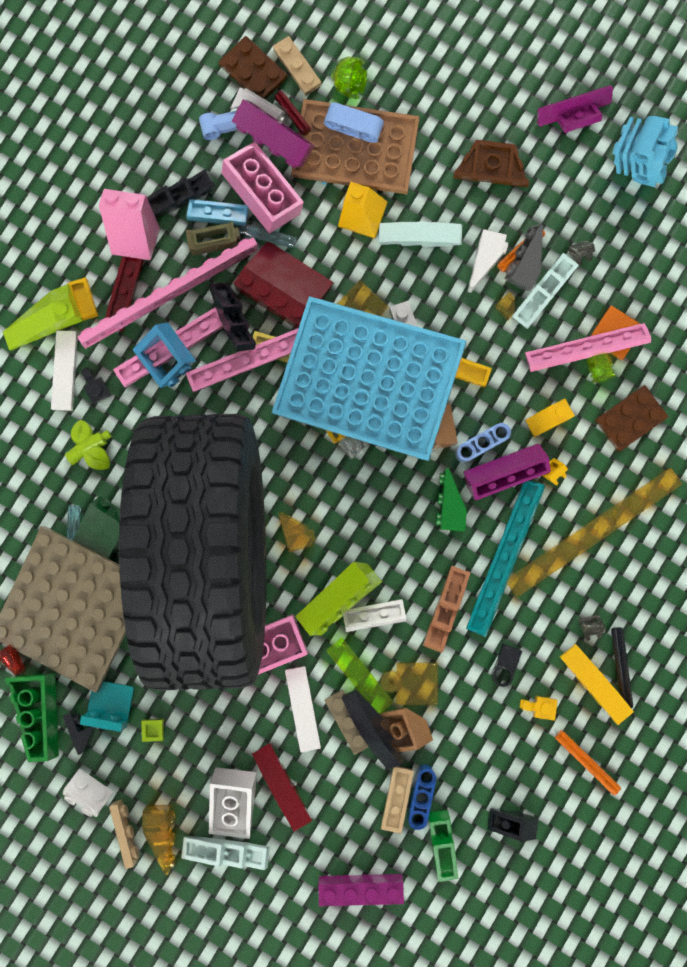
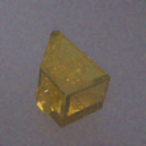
M283 512L278 513L289 553L314 546L313 542L316 541L313 529L309 530L308 526Z

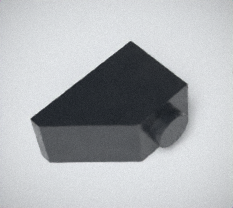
M490 808L487 829L520 842L535 840L539 818L522 812Z

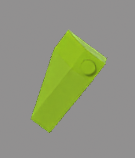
M69 284L47 293L3 331L10 351L53 334L56 330L60 331L83 321Z

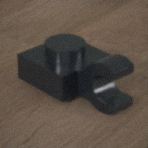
M88 367L81 370L83 377L88 382L83 387L92 404L95 405L112 396L102 377L96 379L92 370Z

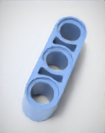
M330 103L324 125L334 131L376 143L384 121L378 116L339 103Z
M499 423L462 443L455 451L456 459L466 463L498 446L510 437V427L505 423ZM499 428L504 431V438H499L496 435V429ZM480 438H484L487 441L488 445L486 448L479 446L478 440ZM461 448H467L470 451V457L464 458L460 453Z

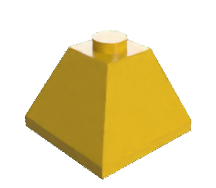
M350 182L338 227L375 239L388 201L371 188Z

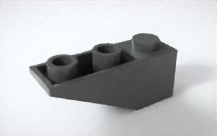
M542 224L533 225L526 231V238L523 244L517 248L514 261L506 269L507 274L504 279L523 291L532 290L541 273Z

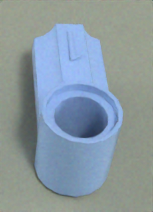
M236 111L219 115L214 113L201 115L199 122L203 138L214 140L220 134L236 131V124L232 122Z

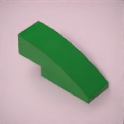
M448 810L430 812L428 821L438 882L459 879Z

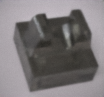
M585 240L569 246V255L573 257L578 265H582L581 259L583 256L590 262L593 259V252H595L594 243Z
M599 615L578 618L579 626L587 641L590 640L592 635H596L599 639L602 637V633H606L605 624Z

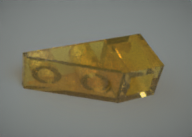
M147 805L143 809V834L164 874L168 875L172 867H175V854H172V846L175 845V833H172V824L175 823V811H172V805Z

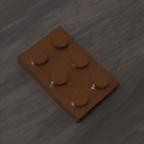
M247 36L241 39L219 61V66L243 89L247 88L265 100L287 79V74Z
M643 385L599 416L595 421L615 449L620 452L667 419L668 415L646 385Z

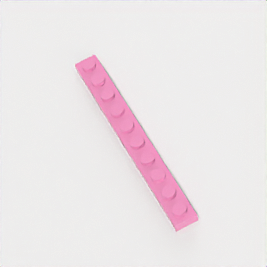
M253 237L243 239L238 243V246L224 250L215 259L210 258L206 260L199 268L190 269L185 276L180 279L175 278L171 280L169 285L164 288L155 289L150 296L139 298L134 302V305L118 310L116 315L111 318L102 319L97 326L84 329L81 335L77 336L85 349L257 252V242Z

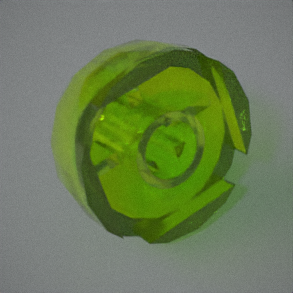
M345 57L338 62L332 71V81L335 89L343 97L359 99V92L363 93L365 90L367 70L363 68V64H366L362 57Z

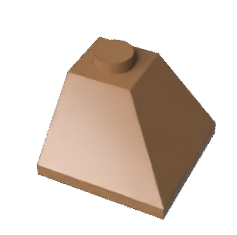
M402 708L379 713L383 717L381 725L394 738L391 746L398 753L418 750L433 740L427 721L411 710Z

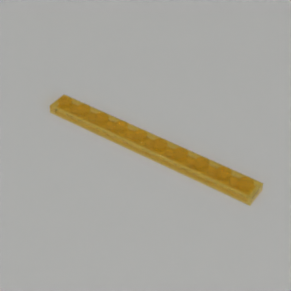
M668 468L511 575L507 583L508 587L515 597H519L681 486V481L672 468Z

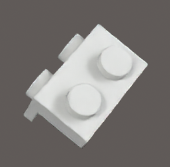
M80 768L63 790L64 799L72 805L76 803L82 807L81 811L89 817L92 815L97 817L113 794L112 790Z

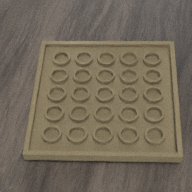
M41 526L0 613V642L96 693L99 691L126 635L121 600L119 564L46 526Z

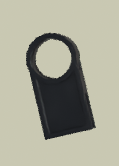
M504 643L502 644L491 674L495 684L501 687L511 684L523 652L522 650ZM504 668L509 672V679L501 684L496 681L495 673L499 669Z

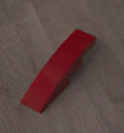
M269 743L252 753L269 789L293 831L295 832L312 822L313 820L295 784L291 781L283 763L280 762L272 744Z

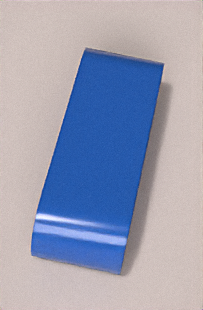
M421 765L417 769L407 817L410 826L415 830H421L426 827L430 813L436 775L433 768L429 765ZM424 772L431 773V778L427 781L421 779V775ZM419 793L427 794L424 801L416 799ZM415 814L423 816L418 822L413 821L412 817Z

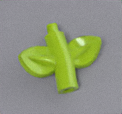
M79 420L71 430V439L77 445L65 453V456L71 465L76 464L84 457L89 467L97 470L108 469L110 467L109 457L102 446L107 444L106 440L111 438L112 435L108 430L102 434L98 432L93 435L91 426L85 421Z

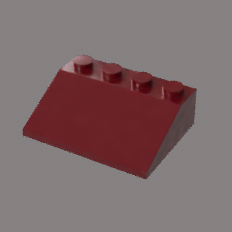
M267 241L245 265L233 284L236 291L298 329L309 296L323 300L334 282Z

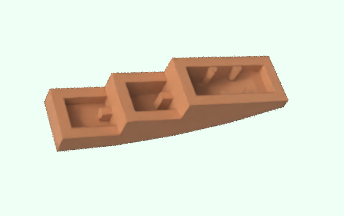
M454 566L450 567L423 646L441 653L444 651L449 632L452 629L457 611L462 602L470 572Z

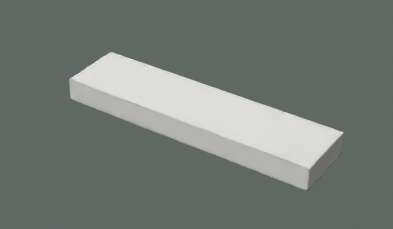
M56 330L52 410L73 411L78 332Z
M306 666L286 669L285 673L300 753L321 749Z

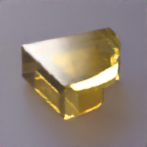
M511 292L495 305V308L508 321L515 310V300Z

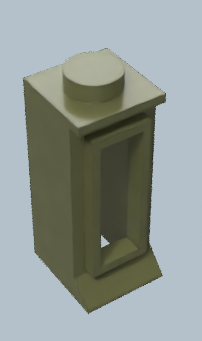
M233 221L196 230H185L188 247L192 256L234 248L238 246L237 240L241 239L239 228L234 227ZM227 233H228V236H229V237H225V238H220V239H215V240H210V241H205V242H200V243L197 242V239H202V238H207V237H212V236H217V235H222V234H227Z

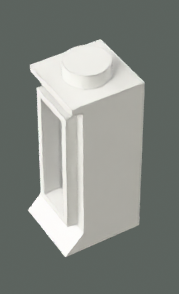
M239 88L231 109H238L243 99L250 100L284 124L286 113L247 88Z

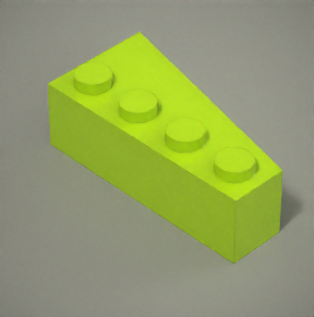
M353 562L295 617L310 636H321L329 629L328 627L333 622L338 621L343 616L344 612L352 608L381 584L382 580L367 563Z

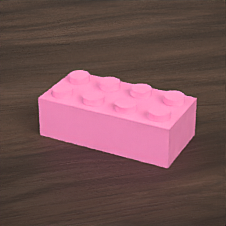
M256 142L251 143L223 160L221 174L269 234L301 214L304 204L303 200Z
M294 614L265 625L264 647L258 675L308 655L307 647Z

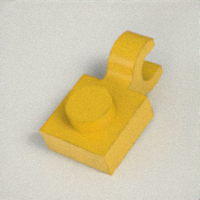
M536 696L535 702L521 699L519 708L533 711V717L555 721L558 700Z

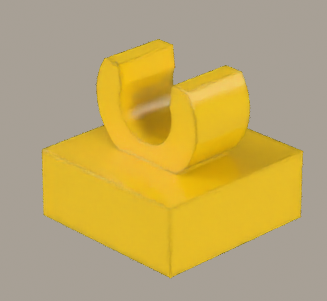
M553 458L549 461L551 472L542 476L553 484L558 485L557 479L560 476L565 479L567 477L565 472L568 469L564 463Z

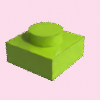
M143 719L141 721L142 742L164 740V719Z

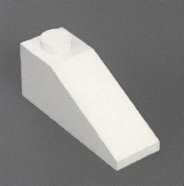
M483 229L467 292L471 293L499 261L501 255L506 254L508 242H505L507 235Z

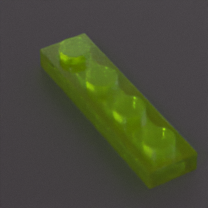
M342 637L326 649L327 653L360 694L379 714L394 702Z

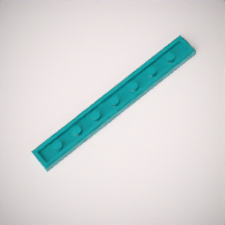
M531 480L523 483L466 629L484 637L487 636L545 489L544 484Z

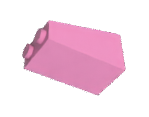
M104 189L99 202V208L111 254L151 260L160 228L146 195Z

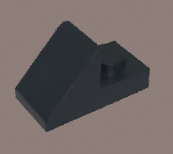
M74 710L62 717L77 755H80L88 749L96 727L89 726L83 729V726L80 725L81 715Z

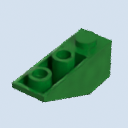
M446 468L443 473H440L439 477L442 493H438L437 505H441L440 513L436 514V525H439V530L465 532L467 510L449 468Z

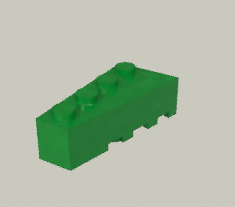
M55 673L15 675L5 678L6 685H9L11 691V703H14L17 716H15L17 724H20L22 731L21 739L27 761L45 762L58 757Z

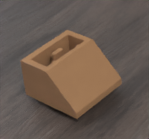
M451 404L446 406L433 450L458 444Z

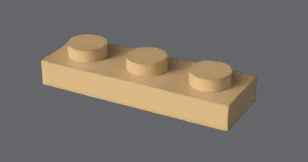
M289 36L273 46V51L305 96L321 86L320 79Z
M400 766L392 769L381 823L382 830L402 833L414 769Z
M121 799L114 801L109 808L125 869L134 867L137 863L139 850L137 846H134L133 827L129 825L127 819L129 816L128 808Z

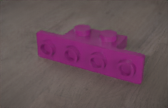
M609 85L539 108L537 114L538 126L541 127L557 121L564 133L602 121V113L598 108L612 103L613 87Z

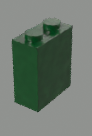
M101 496L89 504L73 541L108 559L113 558L119 550L120 508Z

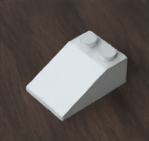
M215 768L210 782L209 834L250 839L256 790V772Z

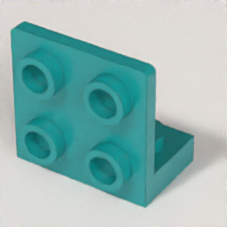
M103 681L98 692L91 691L87 713L81 716L80 725L122 732L127 728L134 687Z

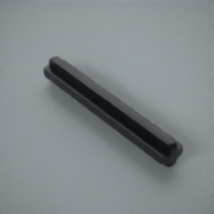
M614 627L611 629L619 694L630 708H633L624 630L622 627Z

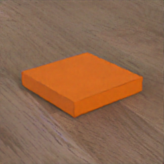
M611 305L590 336L639 325L640 323ZM630 348L610 352V354L622 361Z

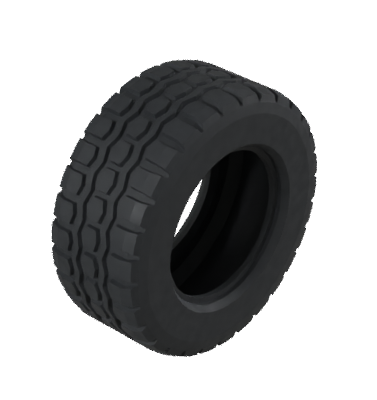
M240 414L153 416L141 421L132 436L124 470L120 505V588L124 625L131 658L140 681L148 688L158 691L224 689V687L225 689H235L253 685L257 680L263 654L266 620V529L260 455L255 431L249 417Z

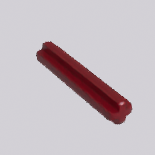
M279 91L275 95V100L300 133L306 136L311 132V127L283 91Z

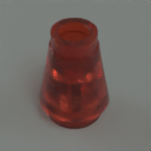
M11 644L0 651V662L15 676L26 669L18 651Z

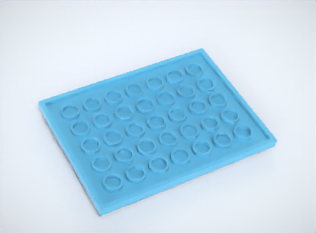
M309 296L272 413L429 461L467 342L466 340Z

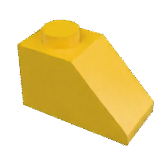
M565 398L525 419V422L533 437H536L570 420L575 415Z

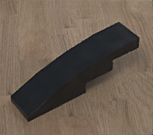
M204 169L190 179L185 177L170 187L165 185L149 195L147 199L155 218H159L189 204V199H199L216 189V186L209 171Z
M229 283L209 284L219 318L235 351L254 350L256 342L248 331L249 322L242 313L243 305Z
M357 689L344 694L342 700L347 711L373 754L387 770L400 766L404 758L391 746L394 738L381 725L383 717Z

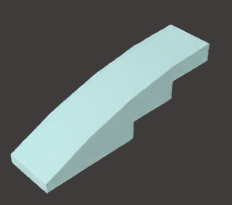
M441 222L380 223L379 243L381 245L401 244L402 246L422 245L423 248L461 245L462 224Z
M563 253L512 317L528 329L579 265Z
M185 836L181 858L214 866L224 864L238 868L247 866L265 870L268 868L270 847L226 839Z

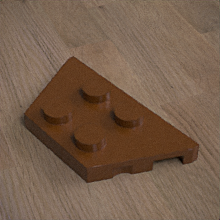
M476 140L453 174L455 179L528 187L529 180L528 178L526 179L523 171L524 166L518 157V150L515 144Z

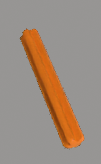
M559 731L555 739L613 795L618 794L621 787L564 731Z

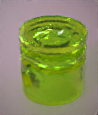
M610 353L596 355L586 360L589 373L592 374L590 375L593 378L591 380L592 383H599L616 377V374H613L615 370L612 369L614 366Z

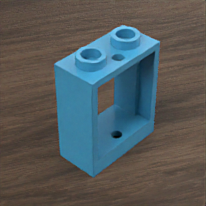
M168 322L156 324L133 349L160 388L175 386L180 381L179 378L192 369V364L196 361ZM161 340L178 362L168 374L162 366L154 367L153 363L155 362L149 359V354L144 353Z

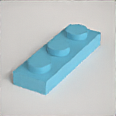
M189 199L186 216L188 221L226 224L233 221L235 226L246 227L249 208L247 205Z

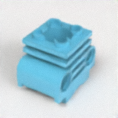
M648 116L643 127L642 119L638 118L634 126V117H630L627 125H623L621 139L615 143L613 154H615L614 165H616L617 174H621L624 167V175L628 176L631 170L632 179L640 184L655 187L656 183L663 184L667 171V165H664V163L669 164L678 149V143L675 139L678 133V126L670 125V119L658 116Z

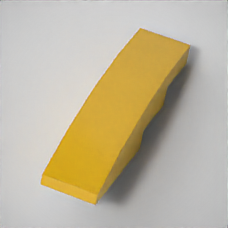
M576 644L560 656L582 686L589 691L617 725L634 712Z

